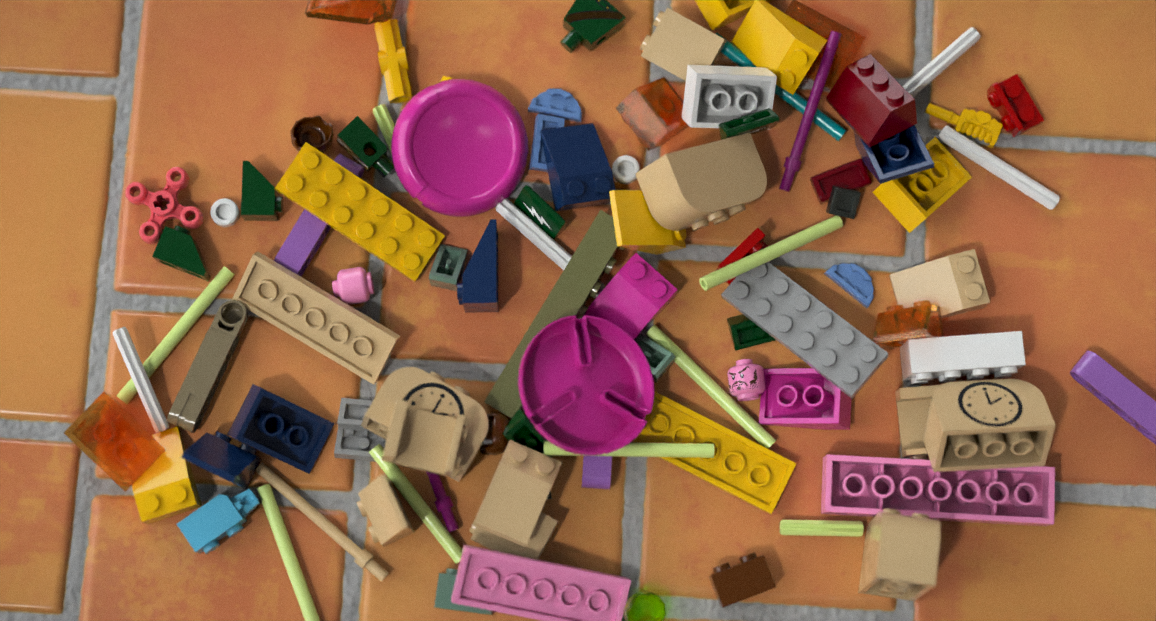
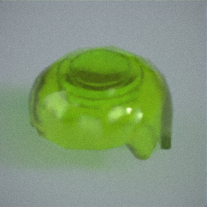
M646 590L639 591L628 598L623 608L624 621H663L666 616L665 603L656 593Z

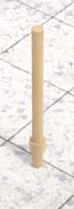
M261 463L255 471L353 556L355 558L354 562L358 566L369 570L381 582L388 576L389 573L373 560L374 556L368 550H362L269 467Z

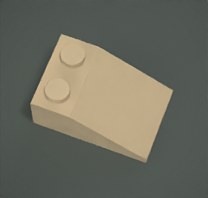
M975 249L945 256L889 275L904 328L982 309L990 303Z
M509 440L473 524L526 547L562 462Z
M385 474L378 476L358 493L361 500L356 503L362 516H368L372 526L368 527L374 543L380 541V544L384 547L414 533L391 480Z

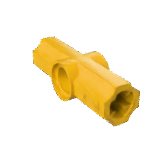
M391 18L382 19L374 24L379 46V64L382 76L385 78L389 103H405L411 100L412 91L407 73L409 66L405 47L402 46L398 21Z

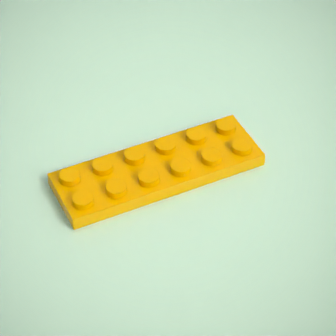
M305 142L274 188L413 282L416 281L445 236L307 142Z
M655 391L652 411L644 419L647 423L641 433L631 441L639 443L714 444V458H659L770 515L797 464Z

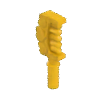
M928 103L925 113L955 125L954 130L958 133L966 132L968 136L972 135L973 138H978L980 141L984 140L989 148L995 145L1003 127L1001 123H998L996 119H991V115L984 111L976 113L975 110L964 109L960 115H957L953 111L950 112L931 103Z

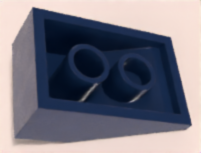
M594 124L541 130V139L555 211L610 203L609 191L615 190L612 170Z
M915 125L872 147H869L854 131L858 152L865 166L880 184L934 167V162Z
M496 219L489 221L462 275V283H457V300H459V305H463L465 313L498 312V227Z
M252 384L228 435L310 474L334 423Z
M218 431L215 436L208 432L205 433L185 450L181 458L246 490L256 472V468L262 460L255 455L256 449L243 443L239 448L230 443L231 437Z

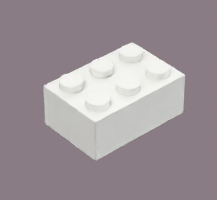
M688 65L682 119L691 128H719L718 125L720 123L770 108L772 110L777 76L764 67Z

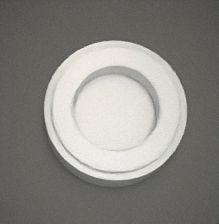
M628 155L618 157L612 166V175L621 184L633 183L637 179L635 173L640 171L637 160Z
M225 198L217 200L212 205L210 211L213 221L220 227L233 226L238 221L240 215L237 205L232 200Z

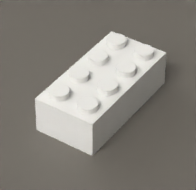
M1022 331L908 339L900 347L903 381L911 380L912 385L926 384L928 380L939 378L940 383L953 382L961 376H966L968 381L981 380L989 374H994L995 378L1012 377L1011 374L1018 373L1017 370L1026 365Z

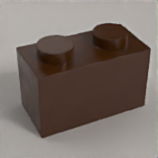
M754 552L739 558L741 564L730 567L728 562L713 568L715 574L710 575L709 579L720 608L776 588L764 555L757 557Z

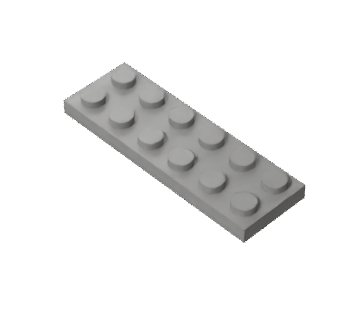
M769 262L737 276L721 294L725 301L852 399L888 358V352Z

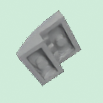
M341 398L337 421L338 431L334 449L335 458L376 462L369 451L378 444H381L384 448L386 440L361 426L364 415L373 401Z

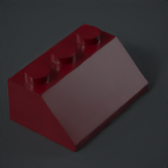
M871 54L847 65L826 97L830 106L869 147L917 124L915 99Z

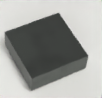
M833 185L826 212L854 219L861 192Z

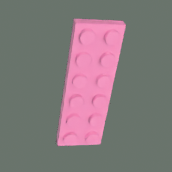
M464 544L451 602L541 621H622L631 580L627 577Z

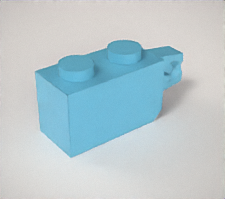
M251 489L232 498L219 494L177 523V526L195 552L200 554L205 552V554H208L220 546L218 541L226 535L231 538L244 529L242 524L247 521L245 517L260 504V501Z

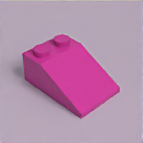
M635 253L592 302L585 315L599 317L614 323L635 340L676 296L678 289L641 256Z
M813 368L763 369L765 391L760 397L759 424L821 430H850L852 398Z

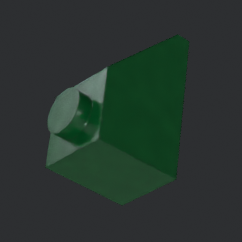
M243 161L241 216L245 221H278V213H283V197L279 196V193L274 189L275 187L249 161Z
M175 225L174 229L165 226L152 257L159 263L209 281L210 274L196 241L190 236V231Z

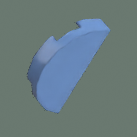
M548 89L540 93L536 98L532 99L528 108V112L581 123V108L571 93L562 89Z
M842 263L833 265L824 273L866 309L869 307L873 299L874 288L871 282L872 279L865 269L853 263Z

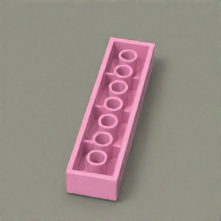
M826 455L823 457L821 514L875 517L878 512H883V509H894L900 511V515L912 516L913 513L929 515V519L939 521L1050 526L1054 524L1055 467L1034 466L933 472L930 460Z

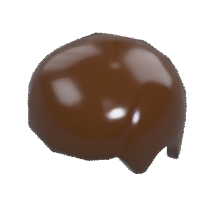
M320 116L304 117L296 121L290 133L292 144L297 151H300L305 142L324 153L333 141L331 122L326 123Z
M491 412L487 414L488 432L480 446V452L482 454L499 455L505 451L509 443L502 433L510 420L505 414Z

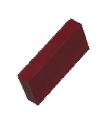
M862 158L810 178L820 204L829 201L833 185L859 190L872 184Z

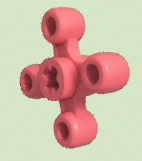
M181 167L169 169L166 174V186L162 191L150 192L140 182H132L126 187L125 195L129 202L134 205H147L151 210L150 219L143 223L139 230L141 239L147 244L158 243L163 232L164 223L173 218L180 220L188 229H197L203 223V214L197 207H185L178 202L179 192L189 184V175ZM180 175L181 179L175 182V177ZM140 190V194L134 197V193ZM164 201L169 203L166 204L168 207L166 210L160 208L163 207L161 203ZM190 215H196L194 220L188 221ZM154 229V234L152 236H148V232Z

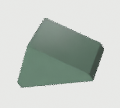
M440 245L429 274L431 286L457 291V283L461 282L467 256L466 249Z
M640 334L635 341L646 356L653 381L657 383L674 363L676 356Z

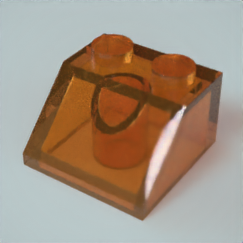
M665 77L635 88L616 107L623 121L630 126L637 135L639 142L648 151L664 145L689 127L682 119L683 100Z
M929 300L914 302V307L904 308L903 305L887 307V312L878 313L873 336L874 343L891 349L901 347L908 339L944 337L940 307L931 304Z

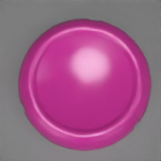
M468 79L444 80L418 92L405 105L397 118L391 142L393 165L406 191L413 198L416 197L421 201V205L439 214L454 217H468L487 212L508 198L523 177L529 150L527 131L514 105L502 93L489 85Z
M576 315L555 320L540 330L531 340L520 362L518 389L525 413L534 424L535 429L558 448L578 455H603L626 446L645 427L647 421L644 419L647 414L651 413L654 402V381L650 365L636 341L614 323L589 315L583 316L582 319H576Z

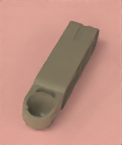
M230 300L219 307L169 411L167 422L180 426L191 433H195L247 322L248 311L241 302Z

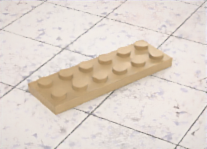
M258 251L252 255L232 300L241 302L249 311L373 385L379 380L400 338V335Z

